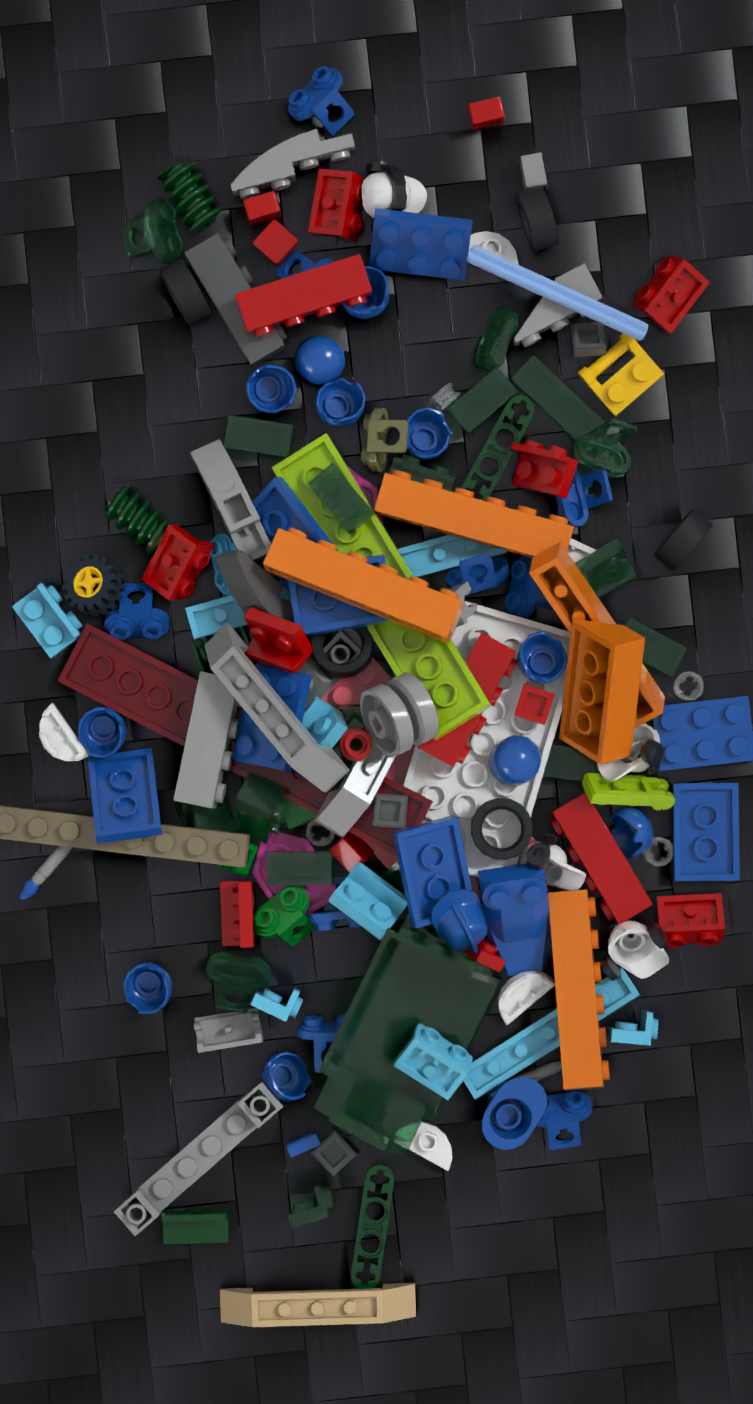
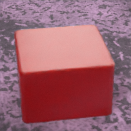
M500 97L468 104L467 113L472 130L504 123L505 114Z
M275 191L243 200L250 226L282 216Z
M274 219L253 241V245L274 266L279 267L298 246V239Z
M347 832L329 850L349 872L358 862L365 863L374 853V850L362 838L350 832Z

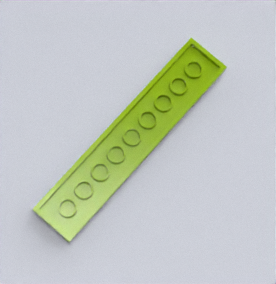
M327 433L272 467L276 476L282 477L331 542L337 546L338 552L348 555L349 552H355L366 558L384 554L386 565L396 569L398 576L408 580L410 576H413ZM392 621L366 626L396 677L405 672L410 673L422 682L434 703L439 723V731L436 738H434L435 741L492 706L452 639L447 644Z

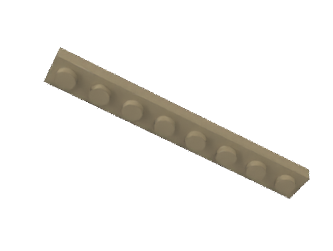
M0 805V839L247 867L250 834L161 824L162 835L97 844L93 816Z

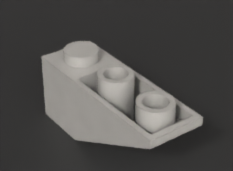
M585 263L554 280L599 302L603 298ZM542 297L515 336L513 344L517 346L522 343L524 348L542 339L540 333L550 328L553 333L563 329L570 324L568 319L579 313Z

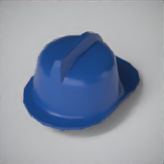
M468 889L455 890L440 898L434 905L431 912V920L436 933L453 950L464 951L470 949L475 954L478 952L477 944L487 935L488 926L484 917L485 912L479 897L474 891Z
M517 1077L507 1081L497 1091L482 1118V1132L491 1145L502 1150H509L524 1144L544 1115L547 1107V1095L543 1086L536 1080L527 1077Z

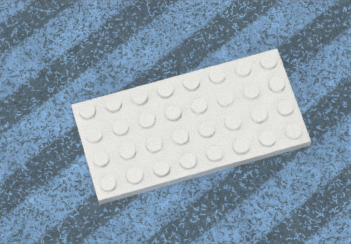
M465 601V604H466L467 606H468V605H471V604H474V603H470V602ZM477 605L476 611L467 618L468 622L455 628L451 637L465 662L481 632L515 650L516 653L513 658L517 660L520 645L531 634L545 631L548 635L562 642L568 661L569 631ZM518 663L510 678L503 675L497 686L503 689L494 707L491 706L483 712L482 716L487 718L479 735L477 736L472 733L466 745L470 746L471 749L463 764L456 762L454 767L420 750V745L414 748L403 786L434 801L423 823L452 815L458 817L469 875L478 877V871L517 865L519 855L507 860L493 859L484 855L475 846L471 836V820L480 806L495 798H510L520 803L531 817L562 712L567 664L565 671L556 681L546 684H539L526 678L519 669ZM524 684L555 694L545 725L514 716ZM522 735L530 738L538 746L542 758L539 772L529 782L521 786L503 785L492 776L488 764L491 750L497 743L508 736ZM498 809L486 816L482 824V833L490 845L496 848H506L512 846L518 840L521 834V824L514 813Z

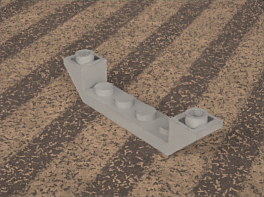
M225 624L204 645L211 670L290 767L323 792H328L350 770L329 745H319L244 654L249 648L230 624Z
M394 672L392 673L390 679L396 677ZM372 741V750L368 757L361 761L352 762L349 768L350 771L344 777L339 789L328 793L314 821L336 835L344 837L371 804L395 757L391 758L384 755Z
M260 1082L140 1185L114 1210V1213L132 1234L136 1236L156 1219L163 1209L257 1127L260 1128L283 1105L266 1085Z

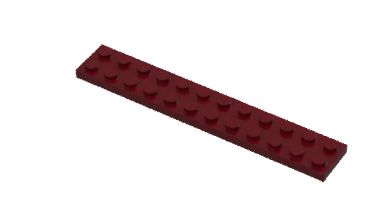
M87 623L57 681L185 747L198 680ZM241 706L237 708L235 719H241L243 710ZM231 738L229 751L234 752L236 739ZM232 760L230 771L315 815L318 814L328 793L336 790L332 787L328 792H323L293 768L292 772L234 760ZM387 777L383 779L377 791L379 794L409 796L406 828L422 824L434 802ZM374 797L369 807L348 832L397 856L392 832L401 830V828L372 826Z

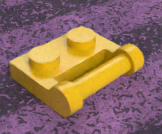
M624 333L619 336L620 340L606 351V355H602L588 368L584 366L577 372L582 381L614 418L664 375L661 369L641 348L636 339ZM629 350L634 358L601 385L596 377Z

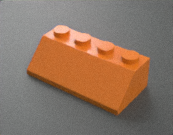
M576 619L572 620L559 739L602 765L631 756L645 637L624 625Z

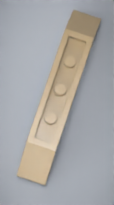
M415 1283L383 1284V1288L271 1292H253V1288L220 1289L221 1323L247 1327L375 1324L416 1317Z

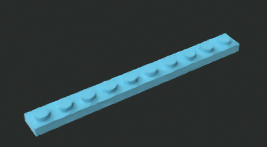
M452 535L442 536L398 549L415 577H422L458 567L460 560L489 553L491 557L507 553L505 550ZM284 586L280 598L286 599L292 605L290 593ZM231 595L185 608L194 640L217 633L227 623L233 629L247 625L244 619L245 613Z

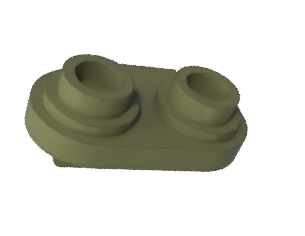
M375 408L370 414L365 415L363 425L365 433L368 434L367 446L362 448L361 461L372 472H383L386 466L387 453H405L407 451L409 423L406 420H389L385 408ZM389 428H397L400 432L399 441L389 446Z

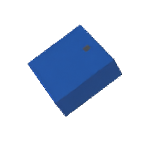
M313 1130L288 1141L286 1148L292 1158L321 1145V1139L317 1130Z

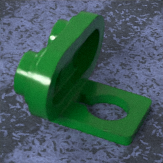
M298 884L285 886L255 912L253 916L254 931L267 939L279 935L288 944L295 946L316 928V925H312V922H309V918L304 914L310 905L309 893ZM296 926H304L299 933L292 935L294 933L293 929Z

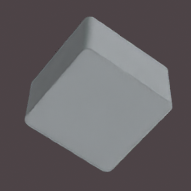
M542 153L521 156L519 164L524 190L539 185L545 190L547 180Z

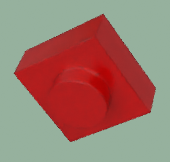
M524 684L514 716L545 725L555 694Z
M485 940L477 944V953L474 954L470 949L463 951L474 961L498 972L501 971L506 962L496 954L498 948Z

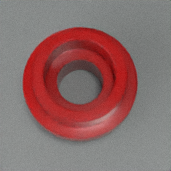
M349 729L339 740L340 752L350 761H361L370 754L372 739L363 729ZM354 738L360 742V748L357 751H353L350 748V741Z

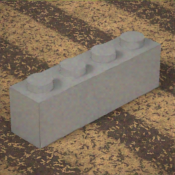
M200 671L174 795V801L207 808H217L218 803H223L226 793V784L222 783L224 770H230L233 752L229 751L231 738L236 739L240 720L235 719L237 708L241 705L215 674Z

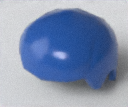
M371 266L365 267L372 289L371 295L366 296L367 302L350 308L347 303L342 304L348 314L363 320L379 315L389 302L388 279L381 270Z
M314 335L307 337L299 343L294 353L297 372L305 380L314 384L333 382L340 377L345 367L343 349L334 339L327 336Z
M277 364L260 366L248 376L246 383V393L249 402L259 411L267 413H277L290 406L294 401L297 391L294 377L286 368Z
M338 378L333 382L325 383L319 389L316 396L315 409L321 420L328 425L338 428L353 425L363 414L366 395L358 382L351 383L344 378Z
M427 407L417 409L406 419L409 423L407 451L412 456L421 460L437 458L447 448L451 430L442 412Z
M545 631L529 635L520 645L517 661L519 669L526 678L539 684H546L556 681L565 671L567 654L560 640L548 635Z
M98 706L85 712L78 723V741L84 746L87 754L91 757L106 758L116 753L125 742L127 729L123 718L118 712L106 706Z
M512 735L501 740L493 747L488 764L492 776L501 784L516 787L529 782L539 772L542 758L538 746L530 738L522 735Z
M625 806L610 816L609 819L611 821L615 820L610 833L623 855L633 859L651 846L653 842V829L650 820L643 812L633 807Z
M152 962L137 964L127 972L123 982L126 1002L134 1006L140 1014L157 1013L167 1004L172 994V981L169 974L162 967Z
M287 1051L275 1054L267 1060L262 1070V1082L279 1101H294L306 1095L305 1090L311 1082V1078L307 1073L306 1064L299 1055Z

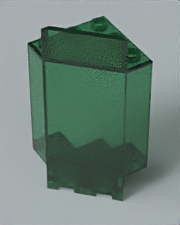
M408 911L399 931L387 928L324 1058L319 1071L329 1077L313 1109L330 1117L329 1122L382 1151L407 1154L423 1119L434 1121L445 1098L394 1067L395 1059L413 1037L414 1030L419 1023L425 1027L435 1029L441 1037L454 1045L462 1046L468 1052L502 981L493 976L495 970L474 961L463 951L453 950L446 941H442L438 937L433 924L419 928L412 927Z

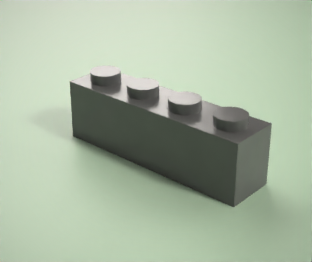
M217 233L186 251L185 256L249 364L254 368L284 350L285 344L282 340L286 339L287 336L280 324L273 326L274 332L255 338L254 333L246 334L235 301V294L251 289L249 285L254 281L246 267L242 266L239 268L233 257L237 255V252L228 237L222 240Z

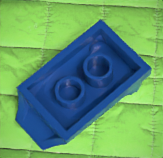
M526 863L478 871L482 906L488 926L487 942L498 948L496 954L506 961L502 967L503 971L508 976H515L527 971L541 972L552 949L548 889L544 868L535 870Z

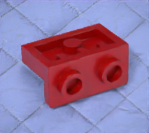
M319 169L308 233L317 236L338 237L349 242H356L357 235L362 227L361 213L363 200L361 187L365 178L351 171Z
M670 255L658 264L656 273L649 283L639 289L632 306L636 310L644 312L665 332L671 334L710 282L684 258Z
M525 440L524 445L512 442L510 449L521 453L511 484L518 488L566 499L578 461L566 456L568 451L557 446L549 445L548 450L543 449L544 445L530 440Z
M169 524L142 580L167 600L186 599L194 592L196 580L202 569L209 563L210 553L214 545L209 541L199 542L177 524Z
M252 607L244 615V619L250 628L249 633L253 637V640L248 645L249 648L245 651L247 657L295 674L314 651L301 625Z
M253 880L222 881L220 883L222 945L240 946V948L254 947Z
M722 893L656 897L658 924L665 931L669 944L666 946L677 948L689 943L712 946L723 941L725 923Z

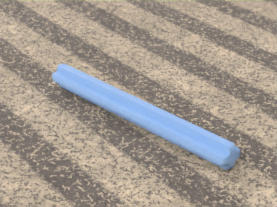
M473 246L470 249L467 262L639 341L643 340L647 333L649 325L643 321L478 246Z

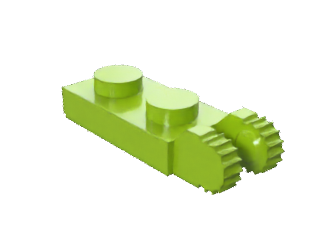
M586 773L582 780V785L590 804L627 805L632 807L652 806L654 810H668L669 808L671 809L676 801L673 793L668 792L670 787L667 780L665 781L662 778L624 775L616 781L609 782L600 773Z

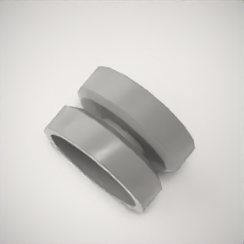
M405 672L388 680L386 685L379 684L361 694L360 712L363 723L372 741L384 755L393 758L410 750L412 745L418 746L436 738L439 731V723L434 703L422 682L414 675Z

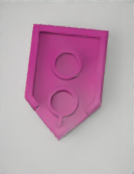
M263 828L252 874L268 900L285 886L298 884L310 896L309 908L304 913L306 916L329 903L328 900L337 887L309 840Z

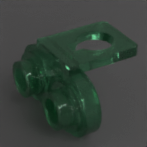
M155 199L146 205L144 217L123 225L121 230L128 257H134L152 249L160 262L170 264L180 258L183 249V242L179 237L175 220L176 211L172 204L163 199ZM134 229L144 232L145 238L141 239L138 247L132 241Z
M614 418L606 421L577 439L574 450L575 459L587 467L606 470L607 473L615 476L622 475L630 469L631 457L627 449L619 444V442L636 433L637 426ZM613 428L624 430L618 433H611L610 435L607 434V430Z
M219 952L208 959L206 966L207 975L212 980L220 982L216 1008L246 1014L250 1004L252 989L265 987L271 978L269 965L258 957L246 958L235 956L228 952ZM232 989L239 990V995L243 998V1001L240 1003H230L225 999V996L230 994Z

